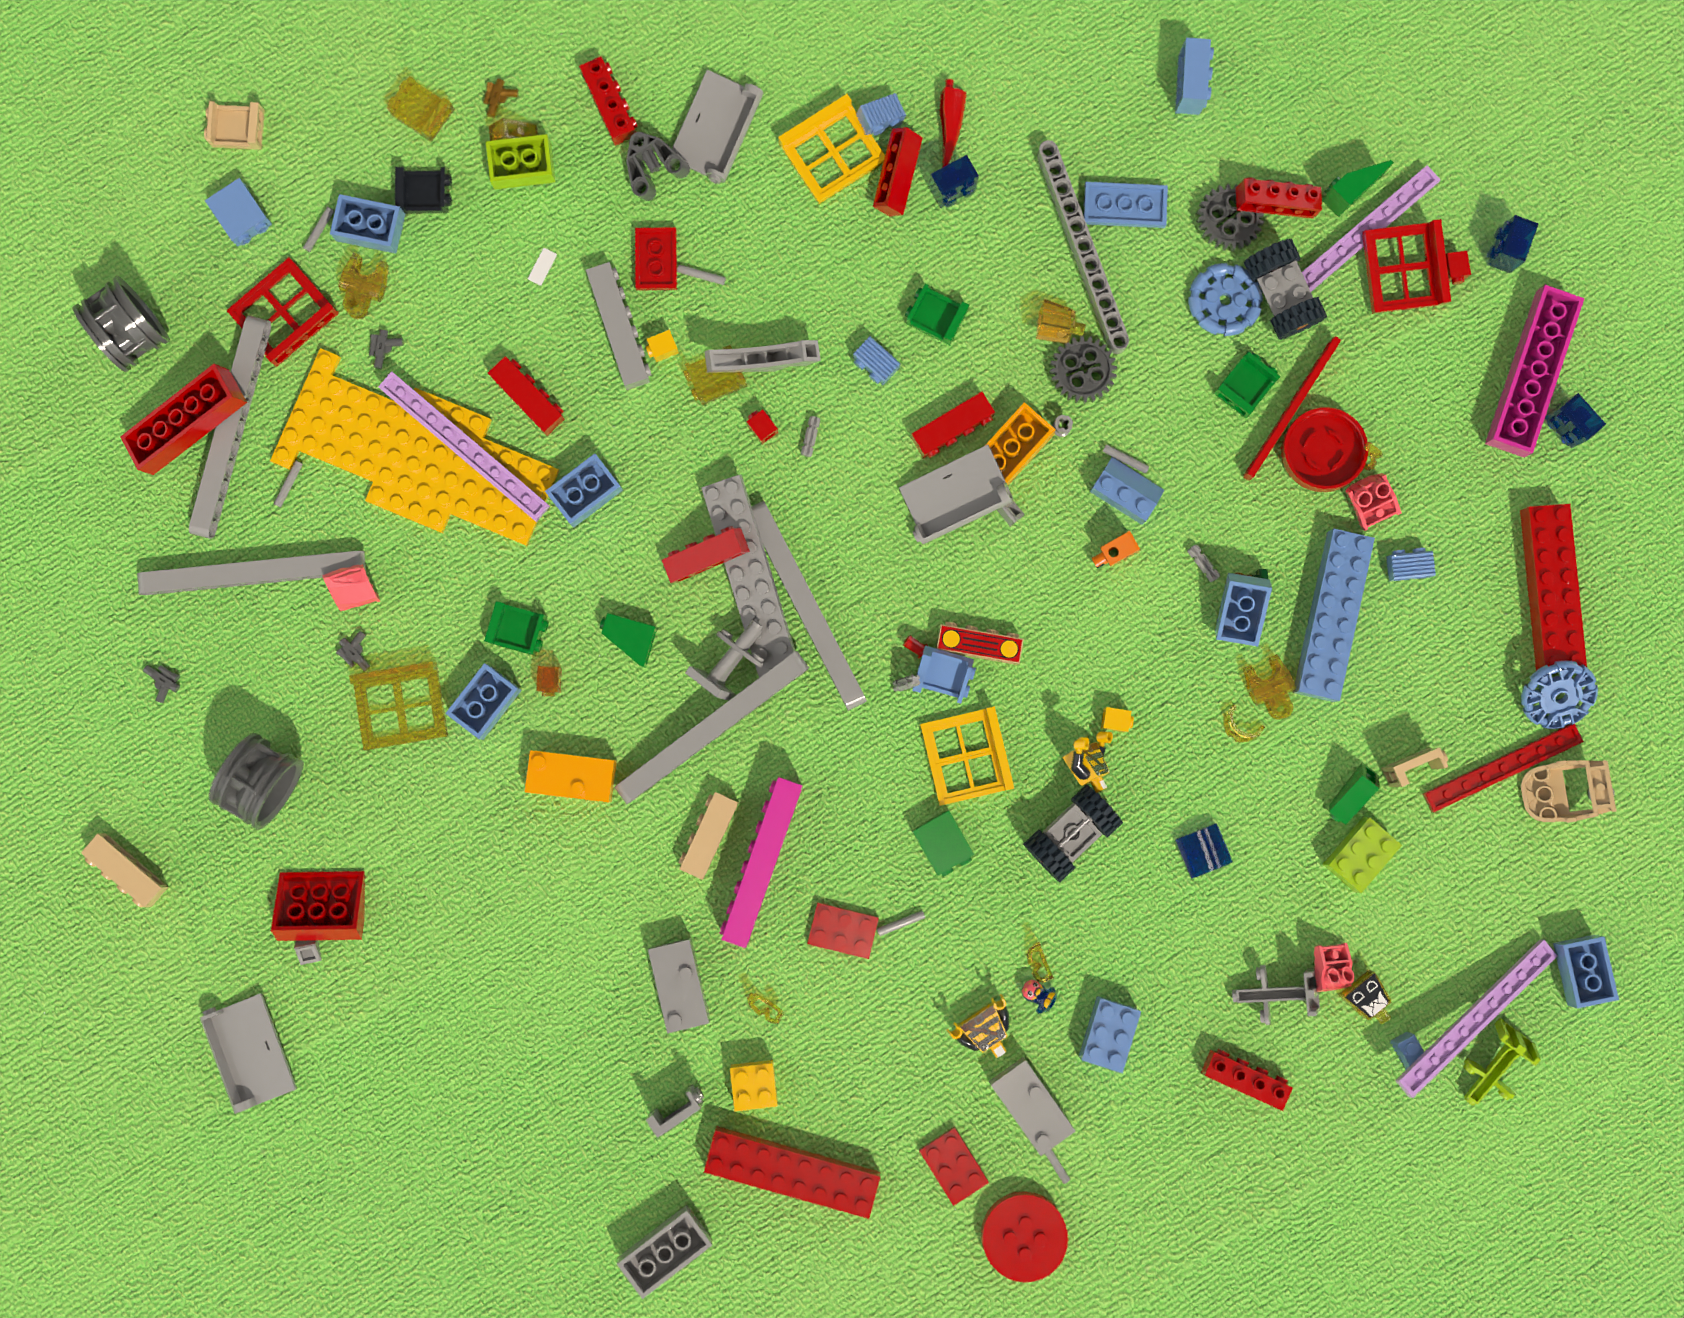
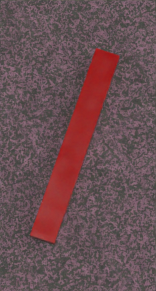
M1335 336L1328 342L1247 468L1243 478L1248 481L1254 478L1340 344L1341 339Z
M1569 724L1422 794L1431 813H1434L1584 741L1576 725Z

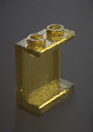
M411 76L401 83L398 93L390 98L387 105V110L392 117L430 142L433 141L455 110L450 101L445 98H439L418 84Z
M728 345L723 347V349H732V347ZM705 358L692 364L685 363L686 370L683 373L687 382L692 381L694 389L691 392L695 401L700 400L701 405L747 387L742 372H707Z

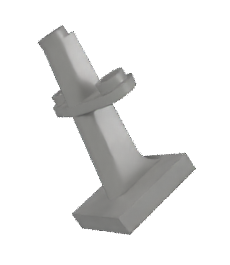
M752 620L735 642L731 639L733 635L727 630L722 629V631H718L716 635L730 645V649L710 673L689 666L685 673L715 697L728 701L731 700L736 694L725 686V681L743 656L755 665L763 666V657L755 652L753 654L747 652L761 634L763 626Z
M1260 965V967H1256L1257 980H1261L1262 988L1232 990L1233 1002L1264 1003V1010H1260V1020L1265 1025H1271L1270 1001L1305 1000L1308 1016H1317L1320 1011L1319 992L1316 990L1317 984L1314 968H1307L1304 972L1305 985L1268 987L1266 965Z

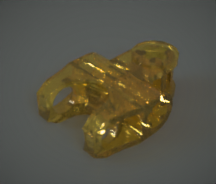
M353 253L342 271L339 290L346 292L343 308L352 318L359 320L367 315L372 300L382 301L387 288L389 265L384 261H380L372 274L362 275L360 272L362 257L360 254Z
M1276 654L1269 657V663L1272 668V675L1269 679L1265 680L1258 677L1251 665L1244 667L1243 671L1248 693L1255 706L1265 703L1269 715L1273 719L1281 720L1289 717L1293 712V704L1288 693L1294 691L1296 687L1289 670ZM1283 706L1284 710L1278 712L1277 708Z

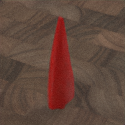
M946 79L945 87L940 94L939 114L943 137L942 172L946 171L954 153L966 104L967 92L953 88L954 80Z

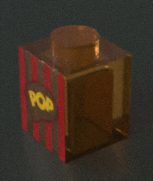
M538 666L536 691L542 692V696L555 697V693H561L562 668Z

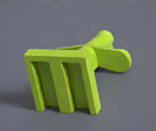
M1501 1018L1494 1025L1500 1040L1505 1044L1487 1068H1483L1468 1057L1464 1060L1463 1068L1472 1075L1474 1073L1480 1075L1464 1096V1099L1472 1106L1478 1105L1493 1086L1499 1089L1498 1093L1504 1099H1513L1515 1096L1514 1091L1499 1080L1500 1077L1520 1056L1535 1066L1541 1061L1535 1043Z

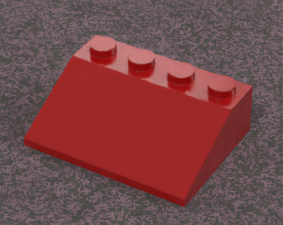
M364 871L280 872L271 924V932L277 941L362 940L365 920Z

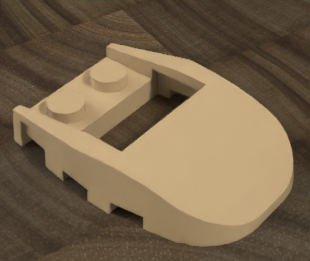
M1607 760L1557 761L1556 763L1533 768L1526 773L1521 783L1524 807L1527 813L1538 821L1570 823L1617 810ZM1585 767L1593 809L1570 812L1563 770Z

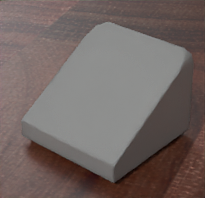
M318 940L296 941L294 949L300 965L322 960Z

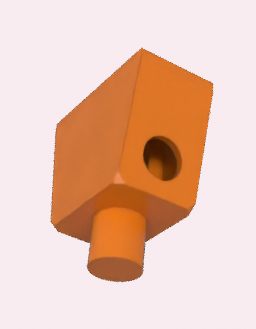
M1128 531L1100 547L1102 552L1091 559L1097 569L1107 563L1111 567L1139 552L1140 548L1131 532ZM1117 549L1119 554L1111 557L1109 551Z

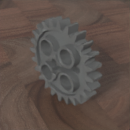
M1229 184L1224 189L1219 185L1217 192L1212 189L1209 192L1210 195L1206 194L1204 196V201H1201L1199 204L1201 209L1196 213L1200 215L1196 222L1202 223L1198 230H1205L1202 237L1209 236L1208 244L1214 241L1216 242L1215 248L1222 245L1223 251L1228 246H1230L1231 251L1235 250L1236 245L1239 250L1244 247V244L1248 247L1251 244V240L1254 241L1257 238L1256 234L1261 232L1260 226L1264 224V221L1260 220L1264 213L1241 211L1234 219L1230 218L1222 226L1216 228L1215 225L1222 223L1226 217H1231L1237 212V205L1232 207L1229 204V201H1233L1236 204L1237 184L1233 189L1230 188ZM1212 212H1217L1220 218L1214 217ZM1240 217L1246 218L1248 224L1243 223ZM1224 228L1231 230L1232 235L1226 234Z
M1081 336L1079 342H1077L1073 337L1071 344L1064 342L1065 349L1061 346L1058 347L1057 350L1060 354L1054 353L1053 358L1057 361H1051L1050 363L1051 366L1055 367L1049 371L1050 374L1055 375L1051 382H1057L1054 389L1061 388V396L1065 393L1068 394V401L1071 397H1075V403H1077L1082 398L1083 404H1086L1089 398L1093 403L1095 395L1101 399L1103 397L1102 392L1106 394L1109 392L1107 386L1112 387L1114 385V382L1110 379L1117 377L1116 374L1112 373L1116 371L1117 366L1111 364L1115 362L1116 358H1109L1112 350L1105 352L1106 344L1101 347L1098 346L1099 339L1092 343V337L1084 341V337ZM1086 353H1091V354H1093L1094 357H1095V360H1094V361H1088V360L1085 358V354H1086ZM1065 360H1073L1075 367H1068L1065 364ZM1098 363L1101 365L1100 367L1089 368ZM1081 366L1083 369L1089 368L1085 374L1083 371H1079ZM1077 372L1071 376H1066V373ZM1094 372L1099 373L1101 380H1094L1091 374ZM1072 379H1079L1082 386L1075 387L1072 384Z

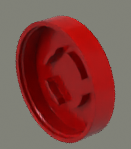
M1329 407L1312 409L1299 416L1285 433L1281 446L1283 465L1289 476L1300 486L1315 492H1333L1347 486L1361 473L1368 457V440L1362 426L1348 413Z
M1020 1191L1003 1196L990 1207L983 1220L981 1240L988 1261L998 1273L1013 1281L1034 1282L1049 1276L1059 1267L1067 1251L1068 1232L1062 1215L1051 1201L1033 1192Z

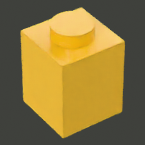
M670 330L647 338L649 345L645 346L649 357H654L656 362L679 354Z
M1105 707L1103 709L1101 729L1128 732L1129 728L1132 729L1134 716H1131L1132 711Z

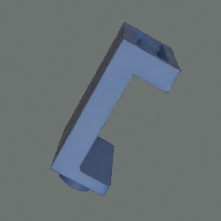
M240 178L205 200L231 241L237 246L249 243L252 237L264 233L272 225L251 195L246 184Z
M925 646L917 671V675L920 677V684L913 687L912 691L921 693L922 688L957 697V703L961 704L963 697L967 698L970 686L967 685L968 680H973L976 668L972 667L974 659Z

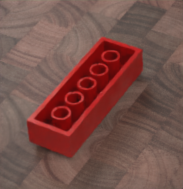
M214 363L125 432L120 438L137 470L154 475L244 406L247 401L230 370Z

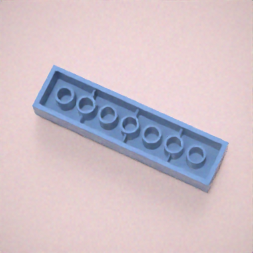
M1332 529L1327 532L1293 693L1330 702L1340 701L1375 538L1338 529Z

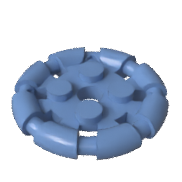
M1228 263L1207 267L1204 273L1200 272L1191 284V297L1188 298L1193 318L1196 317L1199 321L1198 325L1214 335L1219 333L1224 336L1240 334L1244 332L1246 327H1251L1260 315V302H1263L1261 287L1258 281L1252 282L1247 269L1239 265L1230 266ZM1225 274H1232V278L1225 279ZM1212 277L1215 282L1210 285L1208 279ZM1244 282H1245V283L1247 284V286L1249 287V288L1246 289L1245 291H1244L1243 287L1241 286V284L1244 283ZM1199 293L1205 294V300L1199 298ZM1220 296H1228L1230 304L1223 305L1220 302ZM1247 301H1251V302H1252V306H1251V307H1246V306H1245L1246 303H1247ZM1206 310L1210 316L1205 317L1202 312ZM1239 315H1240L1241 318L1243 319L1241 322H1239V321H1237V320L1235 319V318H1237ZM1218 320H1225V326L1219 325Z
M1557 661L1554 665H1545L1530 676V682L1523 687L1521 693V704L1524 706L1523 712L1531 722L1536 725L1541 724L1543 728L1559 729L1564 728V725L1570 723L1573 725L1583 719L1589 713V708L1594 706L1598 696V686L1595 685L1596 678L1586 666H1579L1574 661ZM1558 672L1559 676L1552 678L1551 674ZM1559 693H1565L1562 699H1555ZM1579 700L1583 702L1581 706L1577 705Z

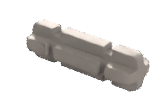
M809 417V427L806 429L803 442L805 445L802 446L801 455L812 456V447L815 445L818 433L817 428H819L820 418Z
M1198 545L1192 546L1188 549L1189 555L1195 558V563L1203 573L1207 574L1208 580L1210 582L1215 581L1220 576L1219 572L1212 568V563L1204 553L1200 552L1202 550Z
M912 674L895 680L892 683L894 685L893 690L901 692L918 686L920 684L919 675Z

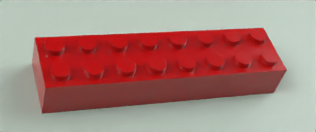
M1571 504L1524 508L1520 510L1536 671L1545 665H1554L1557 661H1574L1579 666L1584 665L1587 667Z
M716 1126L703 1172L867 1219L870 1218L881 1178L880 1172L719 1126Z

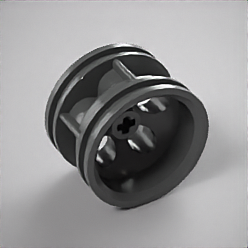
M119 276L113 278V284L107 282L105 287L88 299L84 298L81 300L82 306L76 304L72 307L76 318L99 349L124 372L131 370L130 364L133 366L138 365L137 358L153 348L159 350L162 348L161 342L164 344L170 342L167 332L151 309L132 287Z
M252 733L232 750L220 767L209 791V801L242 819L244 823L251 824L254 829L260 830L276 817L288 801L301 777L304 763L301 759L294 758V755L291 753L283 754L271 750L269 740L262 738L257 733Z

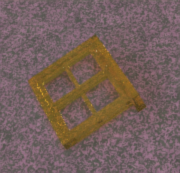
M431 661L349 675L350 684H354L364 751L448 737L436 662ZM427 678L431 701L404 705L401 682ZM393 684L396 707L370 711L366 688ZM432 705L435 728L408 732L405 709ZM397 711L400 734L374 738L370 715Z

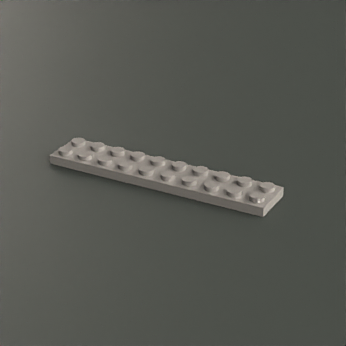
M737 475L701 488L716 536L721 534L722 529L729 526L741 528L750 552L729 560L724 564L744 630L752 620L763 626L761 634L750 647L752 654L755 652L764 658L762 667L755 665L760 678L794 653L795 648L742 475Z

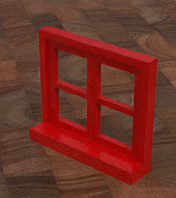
M1441 219L1432 220L1429 223L1371 229L1362 232L1372 314L1440 306L1451 302ZM1422 235L1426 261L1405 264L1402 237ZM1396 238L1399 265L1379 267L1376 240ZM1427 269L1430 296L1409 298L1406 271ZM1401 272L1404 299L1383 301L1380 275Z
M290 257L226 310L243 329L246 319L243 312L264 296L277 311L268 320L273 323L278 317L282 316L291 326L294 332L278 346L273 348L267 343L265 357L276 367L339 314ZM290 273L302 286L303 290L282 306L269 290ZM308 293L321 309L300 326L287 310Z

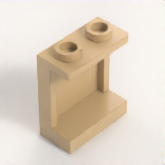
M209 101V107L206 108L208 122L207 127L204 129V137L214 148L262 150L265 110L259 103L250 102V107L217 105L214 101Z
M1440 747L1427 748L1381 769L1389 787H1403L1410 784L1405 774L1406 771L1427 762L1431 769H1445L1448 767V757Z

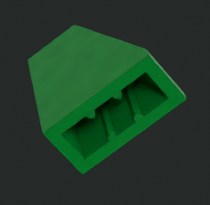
M607 613L606 618L603 617L600 623L601 633L639 666L646 668L657 628Z
M1361 763L1330 803V816L1336 822L1341 821L1346 825L1380 789L1379 775L1364 763Z

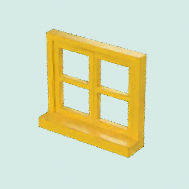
M848 94L778 137L781 149L818 204L884 163L885 154L871 134L865 135V131L858 120L857 112L851 105L852 100ZM846 117L857 135L835 148L824 130ZM818 135L829 153L806 166L795 148ZM861 139L872 157L850 170L838 152ZM832 157L843 175L821 188L810 170Z
M995 706L920 724L939 806L1014 789ZM983 721L989 747L966 753L960 726ZM956 727L962 754L939 759L933 732ZM991 755L997 782L974 787L968 760ZM964 761L970 788L947 793L941 766Z

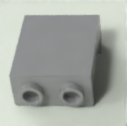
M690 1085L686 1091L690 1101L666 1118H663L657 1108L649 1113L646 1121L657 1138L701 1109L704 1103V1095L699 1087L695 1088L693 1085Z

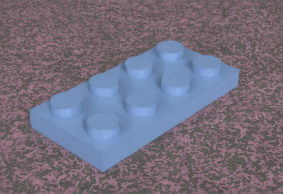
M1085 182V222L1087 225L1165 228L1167 223L1168 185Z

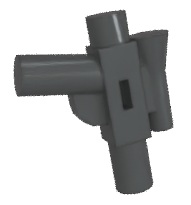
M380 330L379 335L370 334L369 356H374L375 352L374 368L382 369L385 354L390 353L392 347L403 346V338L388 339V331Z
M359 631L351 642L346 638L340 640L339 644L342 648L336 654L343 658L351 668L355 666L354 660L365 672L371 666L361 655L363 647L360 643L366 635Z
M147 665L143 672L155 680L154 686L159 690L155 701L164 703L169 689L175 693L180 689V685L176 684L180 675L171 672L162 665L158 668L162 672Z

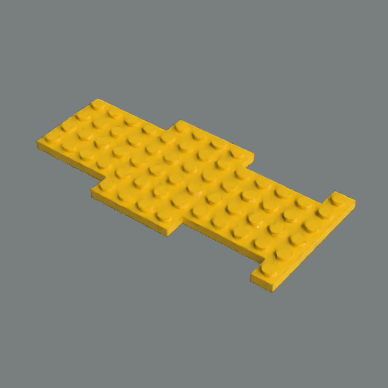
M320 348L270 461L291 470L299 452H302L373 482L365 499L366 502L442 534L450 516L453 515L525 546L528 545L537 524L535 520L395 401L333 376L341 357ZM414 388L415 392L543 501H547L549 496L545 491L554 485L560 471L559 469L484 439L492 422L490 418Z

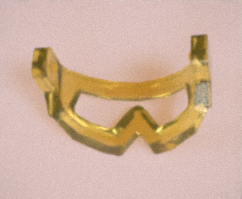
M1367 442L1364 449L1368 451L1371 463L1365 464L1364 469L1370 471L1376 467L1377 461L1375 458H1381L1383 453L1376 446Z
M1233 704L1224 717V728L1228 737H1233L1235 742L1239 743L1257 738L1265 726L1261 725L1257 732L1253 734L1241 731L1233 720V712L1237 707Z
M1041 943L1033 944L1027 952L1028 965L1035 967L1032 971L1033 977L1042 984L1054 980L1041 948ZM1033 952L1040 953L1048 974L1043 978L1037 973L1041 964L1033 961Z
M751 992L747 997L750 1008L757 1015L765 1014L766 1021L772 1024H779L785 1014L781 1008L756 993ZM759 999L778 1012L776 1019L769 1016V1008L759 1010L754 1006V1003Z

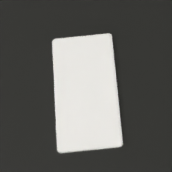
M543 248L528 280L542 285L557 254Z

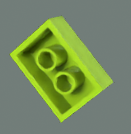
M547 134L486 141L489 176L494 190L556 182L552 146Z
M1362 817L1322 865L1353 892L1362 893L1402 845L1370 817Z

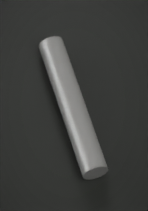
M326 207L303 246L304 250L308 252L312 250L334 210Z
M680 264L678 266V273L721 285L725 284L726 277Z
M1107 444L1102 451L1145 474L1150 467Z
M294 462L274 505L282 507L303 466L302 463Z
M922 910L877 928L878 934L882 936L925 918Z
M1050 1149L1045 1155L1063 1184L1070 1181V1178L1053 1150Z

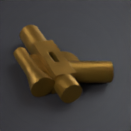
M497 79L496 84L487 82V90L483 101L484 104H490L487 116L495 118L499 104L505 103L507 97L518 98V89L503 88L505 81Z

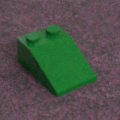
M1392 160L1348 172L1342 178L1336 177L1324 191L1326 195L1322 201L1339 218L1387 172L1394 162Z

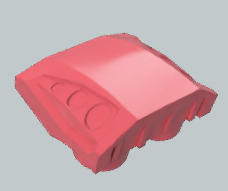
M1383 473L1359 480L1345 490L1363 531L1395 514H1401L1397 497L1386 475Z
M363 564L340 568L322 575L340 611L375 601L380 602V597L374 590L369 576L367 577Z
M1348 944L1315 946L1314 970L1317 992L1351 987V983L1354 981V973L1351 969L1353 963Z

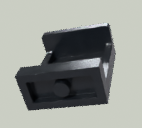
M395 167V206H399L405 214L449 213V206H452V196L449 194V186H452L451 173L445 167H441V171H406L404 167Z

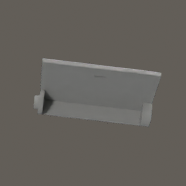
M707 70L672 149L689 164L690 169L709 177V180L713 183H724L764 92L755 85L745 84V86H742Z
M989 444L899 487L916 524L913 535L916 541L922 544H926L1014 502Z
M262 993L217 1011L213 1007L202 1012L204 1016L199 1018L234 1114L297 1089Z

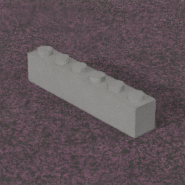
M610 262L586 269L626 390L650 383L648 376L652 374L648 363H643L642 357L645 356L642 344L637 345L635 338L639 337L636 326H631L629 319L633 317L629 306H624L623 299H626L623 287L618 288L616 280L620 278L616 267L612 268Z

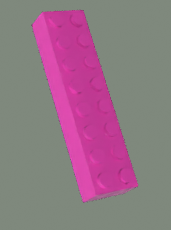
M1544 285L1536 291L1485 441L1486 445L1523 458L1534 452L1585 298L1548 285Z
M779 777L777 781H772L769 789L772 796L770 801L766 800L762 812L765 813L763 821L759 820L756 826L755 833H758L756 841H751L748 853H751L749 861H744L741 873L744 876L742 881H737L734 893L737 896L735 901H730L727 909V914H730L728 921H723L719 934L723 935L721 940L743 948L747 947L803 788L802 785Z

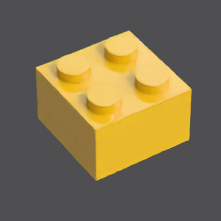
M773 1060L731 1065L730 1074L734 1111L777 1107L778 1098Z

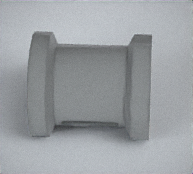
M1060 415L1056 418L1052 425L1056 429V436L1064 437L1069 434L1073 424L1069 416ZM1060 423L1067 425L1065 429L1058 426Z

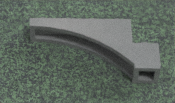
M801 340L761 347L705 351L707 372H775L789 366H808L821 361L818 340Z

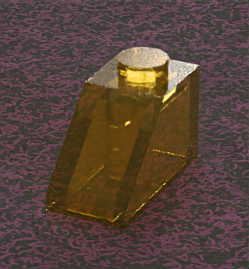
M501 118L489 126L490 141L538 135L536 124Z

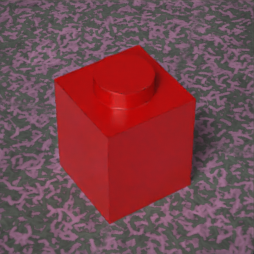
M1468 251L1446 254L1449 282H1452L1453 285L1464 283L1465 279L1471 275Z
M763 409L760 412L756 410L748 416L747 426L762 445L779 433L778 428Z

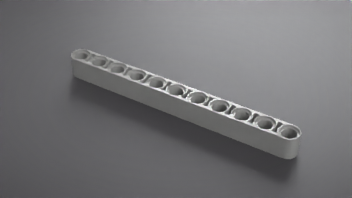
M1044 141L1040 145L1037 154L1038 162L1109 350H1112L1113 354H1120L1129 343L1127 331L1058 147L1053 141ZM1049 150L1052 152V155L1046 156L1042 151ZM1050 169H1057L1059 174L1053 175ZM1057 188H1064L1066 190V193H1059L1057 191ZM1070 206L1074 212L1068 213L1064 210V207ZM1077 225L1081 231L1075 232L1071 229V226ZM1084 244L1088 250L1082 251L1078 248V245ZM1092 263L1095 269L1088 270L1085 264ZM1099 282L1102 288L1095 289L1092 283ZM1106 301L1109 307L1102 308L1099 302ZM1113 320L1116 323V327H1109L1106 321ZM1120 339L1123 342V346H1116L1113 340Z
M247 316L245 319L231 374L247 403L215 428L189 524L190 534L212 539L216 534L271 332V322L269 320L253 316Z
M763 500L751 506L763 546L847 710L849 711L867 702L766 503Z
M349 551L137 573L139 595H155L323 578L322 575L353 565L363 564L366 570L365 552Z
M795 651L614 788L625 803L629 804L807 671L809 666L800 654Z

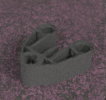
M636 132L630 138L626 159L631 188L636 196L644 201H650L656 196L657 190L643 160L651 173L658 172L661 165L654 154L656 152L667 171L679 179H683L689 174L690 166L662 139L642 132ZM680 163V168L675 171L676 165ZM647 186L646 191L642 193L643 187Z

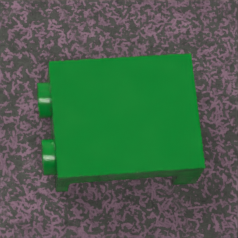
M925 283L923 288H918L914 299H916L914 306L910 305L905 313V317H907L906 324L950 346L970 305L963 301L960 304L930 289L929 285Z
M1249 351L1214 392L1218 398L1245 419L1251 415L1256 406L1280 378L1278 371L1274 367L1267 366L1261 361L1260 356Z
M496 601L484 641L536 656L537 652L540 653L543 640H541L542 633L547 631L549 620H547V616L544 614Z
M949 810L912 831L937 876L942 874L944 877L953 872L952 867L960 863L963 866L972 861L971 856L974 853Z

